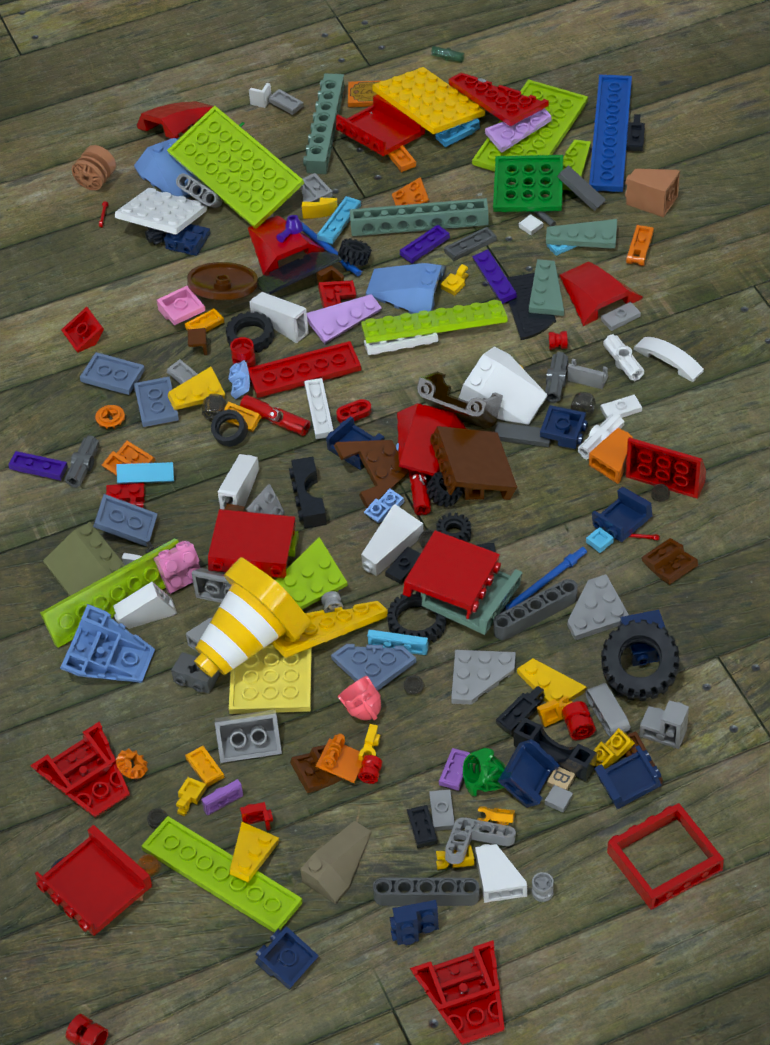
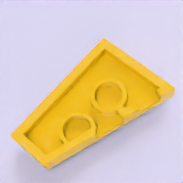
M212 367L207 368L168 392V398L174 410L224 399L225 392Z
M533 658L517 668L518 675L533 690L537 686L544 689L545 696L543 700L546 703L554 699L559 702L561 698L566 696L569 697V701H573L587 690V687Z
M242 822L230 867V875L249 883L278 845L279 837Z

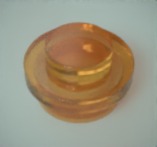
M150 854L143 855L138 861V865L149 875L154 874L159 868L157 858Z

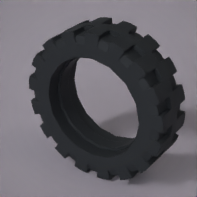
M247 311L244 314L239 313L238 316L232 317L231 321L227 323L226 337L229 346L234 339L239 338L236 336V333L248 326H256L264 330L261 336L251 339L254 345V353H260L263 349L266 350L269 344L273 342V324L270 318H267L263 313L259 314L256 311L254 313H251V311Z

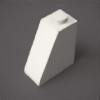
M153 582L113 606L116 612L114 614L116 621L119 624L122 623L128 629L177 614L172 598Z
M485 844L475 847L476 863L484 903L527 897V882L497 844Z

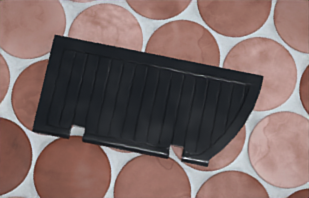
M311 252L303 256L301 260L296 259L269 272L267 276L259 277L257 288L270 295L342 259L333 253Z
M535 273L506 277L517 294V298L508 301L520 340L537 336L547 330L553 323H556L555 315L529 313Z

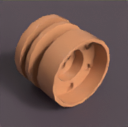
M90 145L72 166V175L86 189L98 190L115 171L116 161L108 150L101 146Z

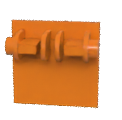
M421 177L392 193L396 206L422 204L429 201Z
M337 734L333 740L329 738L315 767L354 783L362 767V760H358L360 751L344 745V735Z

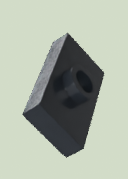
M407 547L385 571V576L402 584L421 553Z
M424 805L407 809V816L416 847L422 848L438 844L428 806Z

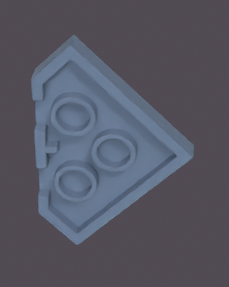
M346 644L331 655L332 660L355 682L364 676H368L376 690L381 689L416 663V657L404 646L383 648V645L355 647V644Z

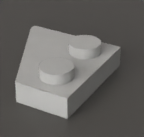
M316 173L303 178L304 184L301 186L303 202H319L320 198L333 197V191Z

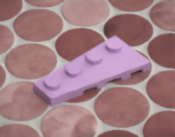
M544 108L512 126L501 122L485 128V134L502 153L549 123L551 115Z
M371 294L307 313V322L321 341L326 344L360 324L361 321H365L380 312L382 307Z

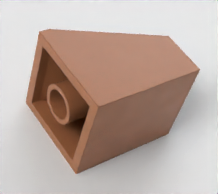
M634 169L631 175L629 174L626 178V205L664 217L678 197L680 171Z

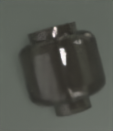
M580 392L573 397L570 408L571 410L585 412V419H587L594 413L596 400L590 393Z
M219 394L208 395L203 400L202 415L209 422H212L219 412L225 410L227 404L225 399Z

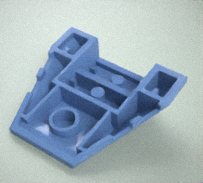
M180 137L147 147L134 165L139 176L143 180L147 179L151 182L153 187L161 189V192H168L174 196L191 197L190 194L177 186L176 179L180 174L196 177L167 152ZM188 179L184 182L185 186L188 184ZM201 187L198 189L197 194L201 193Z
M420 263L374 269L366 296L372 294L376 300L394 304L395 308L400 309L401 307L408 310L410 314L423 310L433 311L434 293L438 281L443 279L446 266Z
M87 604L60 669L82 677L142 683L155 649L136 634L133 635L125 629L126 626L122 623L118 624L111 618L108 612Z

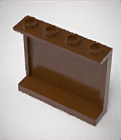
M436 427L430 437V443L433 446L435 457L437 458L449 495H452L456 487L498 490L501 492L504 500L511 499L517 489V485L498 432Z

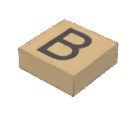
M559 767L552 772L547 781V786L553 787L556 785L568 791L575 779V774Z

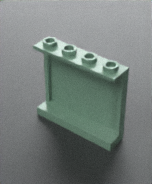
M515 569L511 576L501 571L498 574L494 573L492 585L490 587L487 586L484 599L479 600L477 612L472 613L469 619H466V609L421 593V597H423L421 606L485 635L494 623V618L502 612L519 588L522 572Z

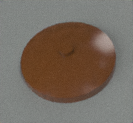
M230 262L203 264L192 269L187 276L188 288L193 293L204 298L216 300H231L245 297L256 290L258 283L257 274L252 269Z

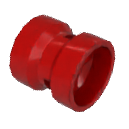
M561 331L559 334L548 332L549 350L556 349L559 346L561 349H568L567 331Z
M365 755L358 778L364 783H376L379 778L378 771L381 770L383 764L382 760L374 755Z

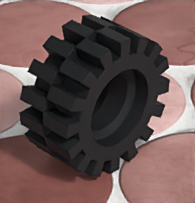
M346 238L341 242L338 256L344 262H349L350 265L363 266L367 265L372 249L361 240L357 241V239Z
M440 471L439 473L436 472L429 481L426 492L430 494V499L434 498V503L439 502V506L444 504V507H451L456 504L462 495L464 487H456L452 495H449L447 491L441 488V486L447 488L444 484L442 473Z
M448 513V517L443 515L442 519L438 520L436 525L438 532L465 542L470 541L471 522L467 517L464 518L463 514L458 516V513H454V516H452L451 513ZM452 528H457L461 530L458 533L447 532V530Z

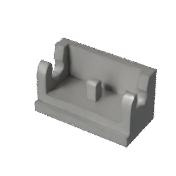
M572 359V364L569 363L567 381L603 389L608 378L607 367H603V372L577 366L576 359Z

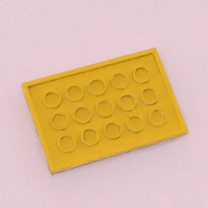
M424 67L394 76L385 81H380L373 84L372 91L432 134L485 116V109Z

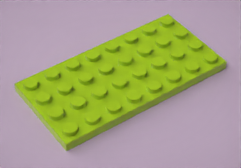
M528 80L521 89V94L528 97L534 95L536 99L541 101L543 99L549 100V106L545 109L550 113L551 121L502 153L487 138L472 159V165L495 172L496 156L553 155L587 104L588 96ZM527 169V170H526V172H531V171H533L532 169Z
M216 106L212 107L167 150L169 155L199 181L214 191L221 200L255 229L304 184L302 178Z

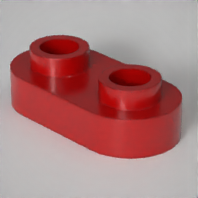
M360 399L339 407L336 411L338 422L341 423L350 416L354 418V422L369 416L372 411L371 403L368 400Z

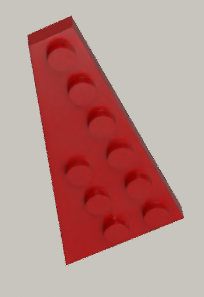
M462 72L448 79L450 86L509 126L549 106V100L543 99L541 101L536 99L534 95L528 97L522 95L521 91L502 85L494 86L490 81L481 82L478 81L477 77Z

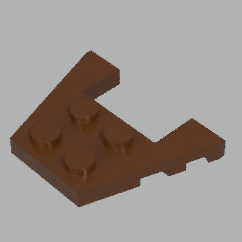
M392 440L336 442L334 445L341 460L357 454L361 458L375 486L359 494L366 509L375 499L379 500L389 488H393L408 474L407 469L399 467L398 451Z

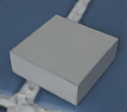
M554 785L545 799V805L564 813L573 798V793Z

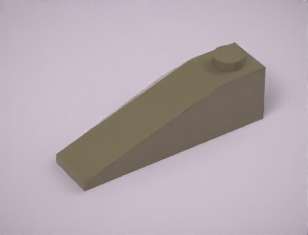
M353 821L316 851L301 867L302 883L334 904H337L350 888L351 880L358 868L359 860L364 853L371 831Z

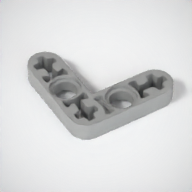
M459 818L455 821L447 842L445 860L451 864L463 862L471 840L510 846L515 842L516 831L507 825L470 818ZM460 839V840H464V841H463V842H458V841H455V840Z

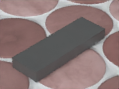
M569 165L557 176L594 211L606 201Z
M485 227L445 246L444 252L453 261H456L497 241V236L488 227Z
M497 422L495 432H498L500 441L549 447L551 439L540 437L541 428L500 422Z

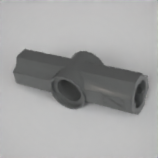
M563 352L553 354L551 367L547 371L545 393L547 394L546 400L549 403L560 401L562 389L566 384L568 356Z
M94 436L84 438L78 452L72 454L71 467L65 477L66 483L71 487L77 488L81 486L87 471H91L93 468L94 456L100 445L99 440L95 439Z

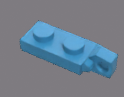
M474 119L436 133V139L444 147H447L480 129V121Z

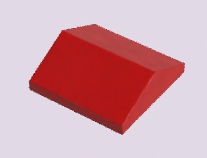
M85 307L61 331L79 353L95 346L104 328L91 310Z

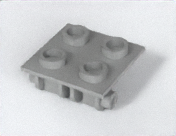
M270 484L246 508L247 512L274 515H284L285 513Z

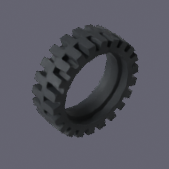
M420 592L412 593L411 597L400 594V598L396 597L394 602H391L390 608H388L389 632L428 638V645H430V640L434 643L437 641V638L440 639L445 631L446 617L434 611L432 612L436 615V621L432 626L424 630H408L398 623V616L403 611L413 607L425 608L421 606L423 597H421Z

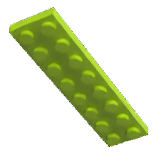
M490 300L486 303L476 302L466 306L456 305L453 308L423 310L413 314L403 313L400 316L370 318L361 321V326L367 344L499 324L508 321L502 302L500 300Z
M175 538L40 612L55 646L59 648L73 640L87 604L108 612L111 618H113L114 614H116L113 606L147 584L153 582L161 590L166 588L154 557L158 556L163 550L175 548L179 541Z
M169 816L141 845L142 851L274 933L277 929L281 930L303 903L301 897L259 871L255 873L249 883L230 875L233 859L231 854Z

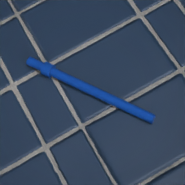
M301 221L304 233L328 253L338 255V251L327 242L317 240V234ZM344 260L339 261L347 271H351L357 277L361 275L362 271L354 264L350 265L349 262L346 263Z
M581 547L575 553L566 556L562 563L507 604L506 610L527 600L565 569L574 566L577 560L587 553V550Z

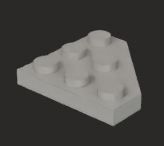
M606 574L587 581L567 621V626L575 641L618 627L620 625V617L629 615Z
M455 650L451 703L472 705L482 694L488 693L498 686L499 682L505 677L509 678L515 673V652Z

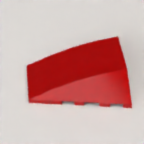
M197 101L167 104L141 113L136 126L137 129L148 131L162 124L165 136L177 139L180 132L185 133L188 131V126L191 124L193 126L198 122V119H201L214 106Z
M278 215L265 220L256 229L253 226L248 227L262 274L265 276L279 268L278 261L303 250L306 254H309L311 252H325V249L302 232L290 234L283 242H279L276 236L285 230L286 220Z
M589 261L559 275L583 326L598 320V309L620 299L626 304L629 302L633 304L643 298V296Z
M419 403L397 412L399 467L433 476L436 472L440 471L433 446L430 443V437L436 427L466 429V427L455 413Z
M100 721L83 731V739L53 759L47 754L30 765L31 768L95 818L130 795L123 776L116 765V759L114 754H112Z
M494 940L474 946L472 953L433 966L430 961L410 968L461 1045L505 1030Z

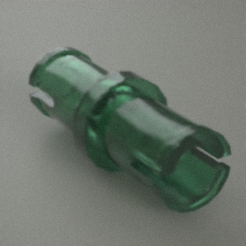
M433 46L431 50V56L444 58L446 61L453 60L462 63L465 53L453 51L451 48L445 49Z

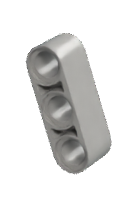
M180 174L177 177V186L203 204L212 208H218L222 205L223 200L196 178L187 174ZM188 179V184L185 186L184 182ZM201 187V193L197 194L198 189ZM212 196H214L213 203L210 202Z
M606 683L585 691L591 708L609 737L618 728L624 732L630 731L629 721Z

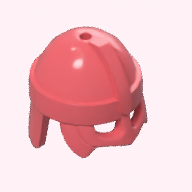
M368 676L360 678L338 695V698L352 717L354 716L364 721L376 720L378 718L377 715L381 710V695Z

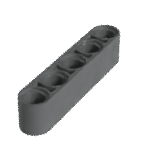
M572 579L563 580L498 614L494 618V636L499 640H506L571 606L577 601V583Z
M379 878L373 883L374 901L382 906H405L436 900L437 906H472L477 904L480 898L479 883L474 878Z

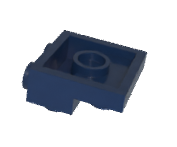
M189 224L178 234L168 232L164 238L165 248L197 256L210 235V228Z
M549 405L540 430V437L557 440L558 446L576 449L577 445L582 444V431L586 432L588 421L585 420L586 413Z
M436 900L392 908L393 917H389L392 941H397L398 945L413 944L419 941V933H431L434 930H439Z
M286 926L282 931L277 929L269 938L272 942L268 947L263 945L255 955L258 958L255 963L270 977L274 975L284 986L290 989L319 955Z

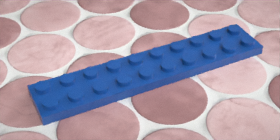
M599 75L589 184L596 191L623 192L632 76Z

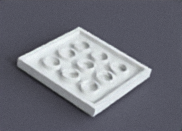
M148 188L115 212V218L178 234L205 213L207 205L199 200H189L184 196H174L168 192H159L156 189Z

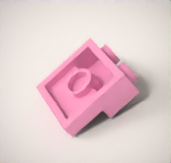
M188 286L157 299L158 310L173 325H177L205 311V306Z
M188 541L179 542L175 548L163 550L158 556L154 557L166 590L170 594L193 583L192 572L200 568L198 563L200 560L194 545Z

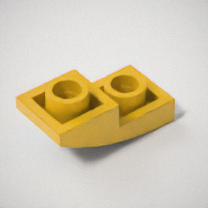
M320 198L319 202H302L303 219L331 216L338 207L337 198Z
M618 728L606 743L601 741L593 750L597 752L596 766L602 764L604 769L608 768L621 758L635 742L623 730Z

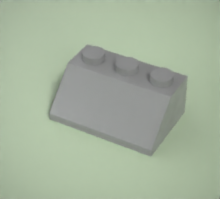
M205 568L193 570L192 578L196 598L221 603L231 587L224 577L225 572L208 571Z
M276 709L215 718L220 763L282 754Z

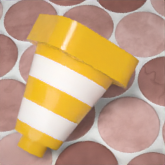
M242 557L224 574L231 587L195 647L200 655L194 660V663L211 678L217 671L226 675L283 634L296 641L312 623L295 600L278 582Z

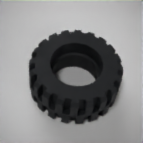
M641 619V622L635 623V620L629 621L627 625L622 623L616 631L612 630L608 640L606 639L603 644L601 664L604 678L608 681V685L612 690L615 689L620 696H628L629 700L634 701V698H639L640 701H646V698L649 697L651 699L657 698L658 694H664L668 691V687L673 685L675 677L678 675L680 660L678 646L675 644L674 637L668 634V630L664 627L661 629L656 622L649 624L647 620ZM634 644H647L658 652L660 658L659 667L653 674L647 677L631 676L624 671L621 665L623 651Z

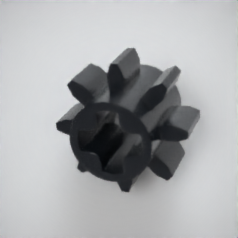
M147 227L148 230L145 231L147 241L149 243L153 242L154 245L162 243V238L166 236L165 232Z

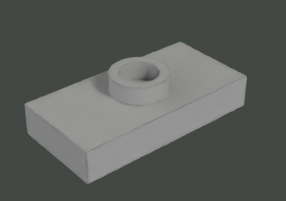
M280 89L268 97L270 103L292 115L304 107L302 101Z
M629 302L602 315L601 321L610 331H613L641 317V312Z
M180 359L167 369V373L180 384L197 375L193 369Z
M450 789L429 791L434 830L453 829L455 823Z

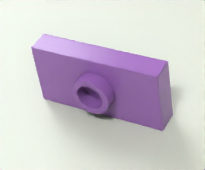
M452 748L439 780L440 786L459 791L464 779L463 763L470 754L469 752Z
M237 779L224 787H220L212 794L201 799L206 815L214 813L243 796L242 785Z

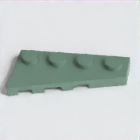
M617 219L547 227L546 244L615 248Z
M537 259L529 313L564 316L555 261Z

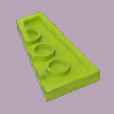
M574 140L563 158V170L569 165L582 177L591 148L590 141ZM563 183L564 190L572 191L566 184Z

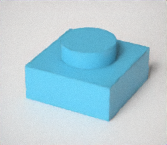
M600 527L586 537V543L599 553L614 541V537Z

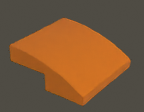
M126 441L117 453L112 451L103 462L102 467L117 476L116 464L154 463L156 460L131 442Z

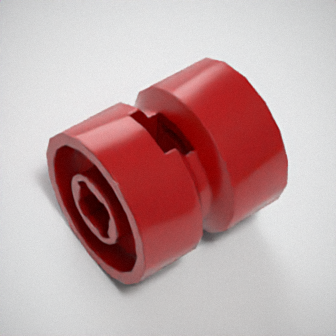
M247 337L234 339L230 345L233 365L244 360L248 368L255 366L253 341Z
M572 702L563 708L562 716L573 740H584L594 734L596 727L585 702Z
M78 1014L69 1024L65 1037L75 1045H104L108 1037V1029L98 1023L93 1024V1020L84 1014Z

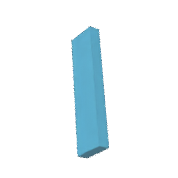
M346 196L317 234V240L333 244L350 221V209H359L361 201Z

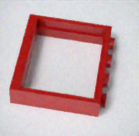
M680 803L666 807L661 813L648 817L639 825L631 826L621 835L613 836L608 841L607 847L609 856L650 910L723 870L724 858ZM677 819L708 859L652 889L622 849Z

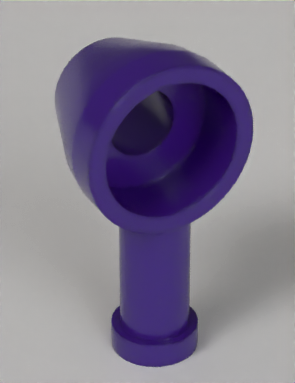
M290 215L287 217L285 230L276 236L279 242H283L290 234H297L303 230L298 216Z

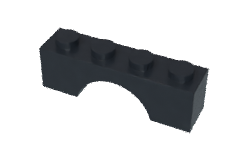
M314 457L291 460L292 468H289L290 479H294V482H292L293 493H297V496H294L296 508L300 507V510H298L299 522L303 521L304 529L327 525L323 498L311 496L307 492L312 485L318 483Z
M525 717L513 732L515 747L521 742L532 739L547 754L554 758L560 765V768L574 773L576 777L587 781L596 767L597 752L579 743L574 747L561 745L550 738L541 725Z

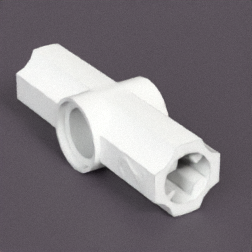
M614 334L607 336L603 341V345L615 359L616 367L623 370L630 380H634V382L640 380L644 375V369L633 357L632 349L625 346L618 336Z
M617 413L611 414L600 426L595 425L592 428L589 437L578 447V452L584 459H589V453L618 427L621 429L624 426V420Z

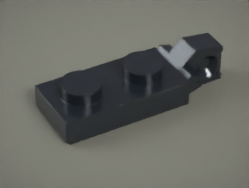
M634 114V121L628 122L626 150L643 151L645 123H640L641 114Z
M537 686L531 693H522L496 719V724L512 735L524 717L528 719L537 710V707L542 704L541 701L545 696L544 689Z

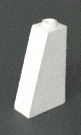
M261 292L249 301L251 313L256 311L259 314H265L267 318H270L273 329L293 342L298 343L309 334L306 308Z
M239 454L218 490L220 509L224 510L226 504L246 505L259 471L258 457Z
M394 504L361 554L364 570L378 576L407 547H411L424 536L423 523Z

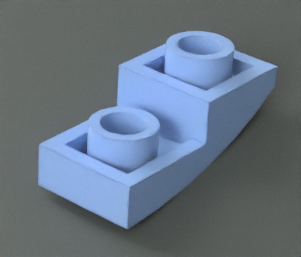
M244 360L240 363H235L230 368L228 380L232 383L231 396L234 399L248 392L250 388L248 366Z
M389 488L380 500L375 499L369 505L364 514L380 523L394 504L400 507L405 500Z

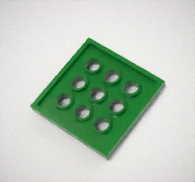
M563 155L496 156L493 212L562 211L563 182L557 176L563 171ZM527 169L533 170L531 172H526ZM543 169H550L547 172L542 171ZM547 181L549 184L544 185L542 182ZM509 182L515 183L514 185H508ZM532 182V184L526 185L525 183ZM544 194L549 195L548 197H541ZM508 195H514L515 197H513V198H508L507 196H508ZM525 195H532L529 198L524 197Z

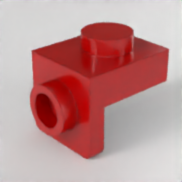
M265 802L248 804L240 808L244 823L250 825L264 821L266 830H271L270 822H273L271 809H266Z

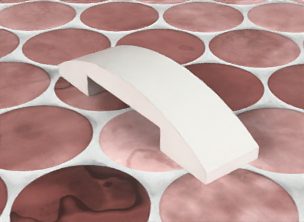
M644 337L634 347L635 351L648 358L654 355L677 368L678 374L691 382L695 381L704 371L686 352L664 340Z

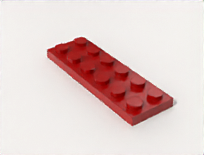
M351 341L249 367L248 371L257 398L305 386L304 381L320 378L324 381L361 371V364Z

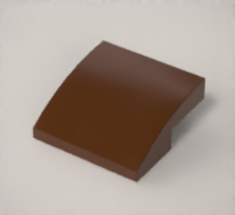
M671 538L641 557L644 564L669 585L698 566V560L684 552L683 545Z
M326 745L313 747L310 753L291 758L290 763L307 793L321 790L343 780L341 777L315 767Z

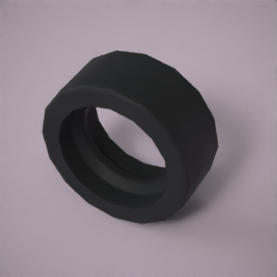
M228 409L219 412L213 418L211 432L217 442L223 446L231 447L238 445L246 438L248 425L239 412ZM236 419L240 424L238 431L230 437H223L219 432L221 425L227 420Z

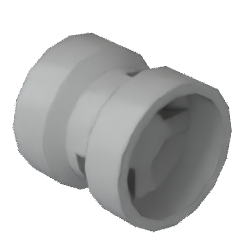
M546 872L537 873L532 878V895L539 902L549 901L553 896L554 880Z

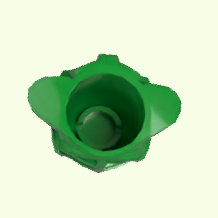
M482 748L474 751L464 760L463 778L465 786L472 797H476L477 790L488 792L504 788L498 780L506 766L499 758L494 756L492 749ZM474 763H475V773L473 772V764H474Z

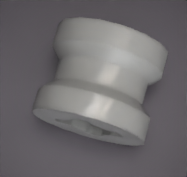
M327 592L321 597L325 613L334 612V608L338 607L343 609L338 592Z

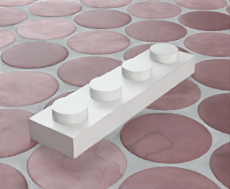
M437 333L417 335L367 344L364 340V345L368 355H378L382 352H393L402 348H413L423 344L429 345L433 342H438Z
M323 379L304 381L315 438H326L333 431Z

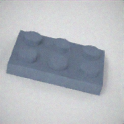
M96 352L81 374L80 381L130 395L135 387L134 383L138 382L145 368L144 365Z
M170 376L134 383L143 427L179 420L178 412L173 409L168 398V392L172 390Z
M104 494L93 527L148 546L157 513Z

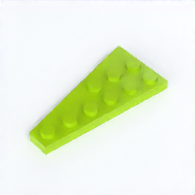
M320 537L286 569L285 578H277L275 580L290 594L301 609L318 602L327 592H337L348 586V582Z

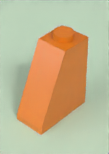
M618 427L589 453V466L618 484L626 467L627 441L629 437L633 438V436Z

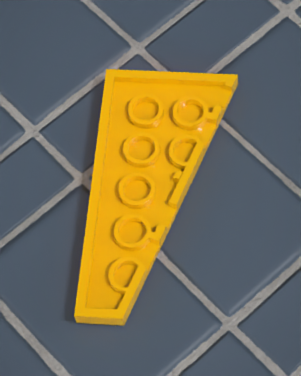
M379 601L356 604L351 609L338 607L334 608V612L325 613L324 610L305 613L312 623L296 641L283 634L271 644L286 658L387 617L388 610Z

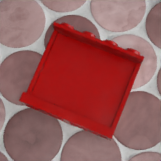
M378 94L373 96L372 106L346 119L339 114L336 115V130L382 156L425 134L424 127Z
M219 509L208 553V571L227 572L242 557L270 577L285 578L292 536L295 535V517Z
M435 530L404 581L403 595L411 597L414 590L466 609V619H469L472 613L477 612L479 600L484 599L487 586L490 587L492 585L494 573L498 574L500 570V554Z
M93 825L87 830L89 838L43 876L38 871L35 873L37 879L36 885L43 893L47 892L55 905H61L70 919L75 918L78 921L79 927L84 932L89 931L95 936L152 887L150 875Z

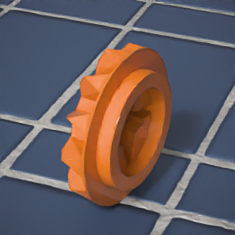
M107 405L97 411L95 419L100 427H105L106 429L113 427L115 429L116 425H121V422L125 420V414L121 407ZM108 414L113 418L112 420H109Z
M129 748L126 751L122 750L116 758V765L119 771L130 779H140L148 770L146 767L148 762L143 760L144 755L140 756L137 754V750L133 752ZM131 760L134 761V765H135V766H134L133 768H131V767H132V765H131V764H132V763H131Z

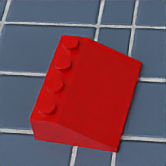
M628 438L626 478L698 499L706 479V468L702 458L634 438Z

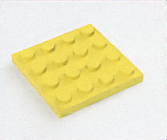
M270 643L230 672L229 714H245L276 709V713L310 712L312 647L285 658Z

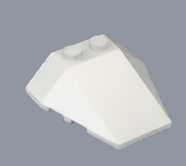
M495 346L481 356L463 384L459 395L460 399L469 402L473 398L488 399L492 393L501 394L503 398L497 419L529 426L547 398V394L513 357Z

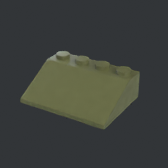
M91 522L71 532L43 560L46 567L69 596L125 566Z

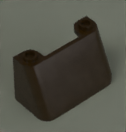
M437 371L419 378L417 390L428 406L453 412L459 420L487 429L495 425L503 395L492 393L488 399L473 398L468 402L449 395L451 386L445 383L444 378L446 374Z

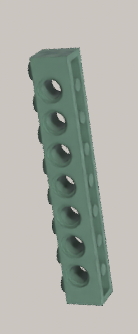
M325 73L323 80L320 81L319 101H316L315 104L316 112L313 113L314 123H311V134L308 135L309 145H306L307 156L303 158V166H306L307 173L327 174L336 131V115L340 112L345 88L344 74Z
M487 198L350 209L352 236L430 230L436 225L441 226L443 229L489 225Z

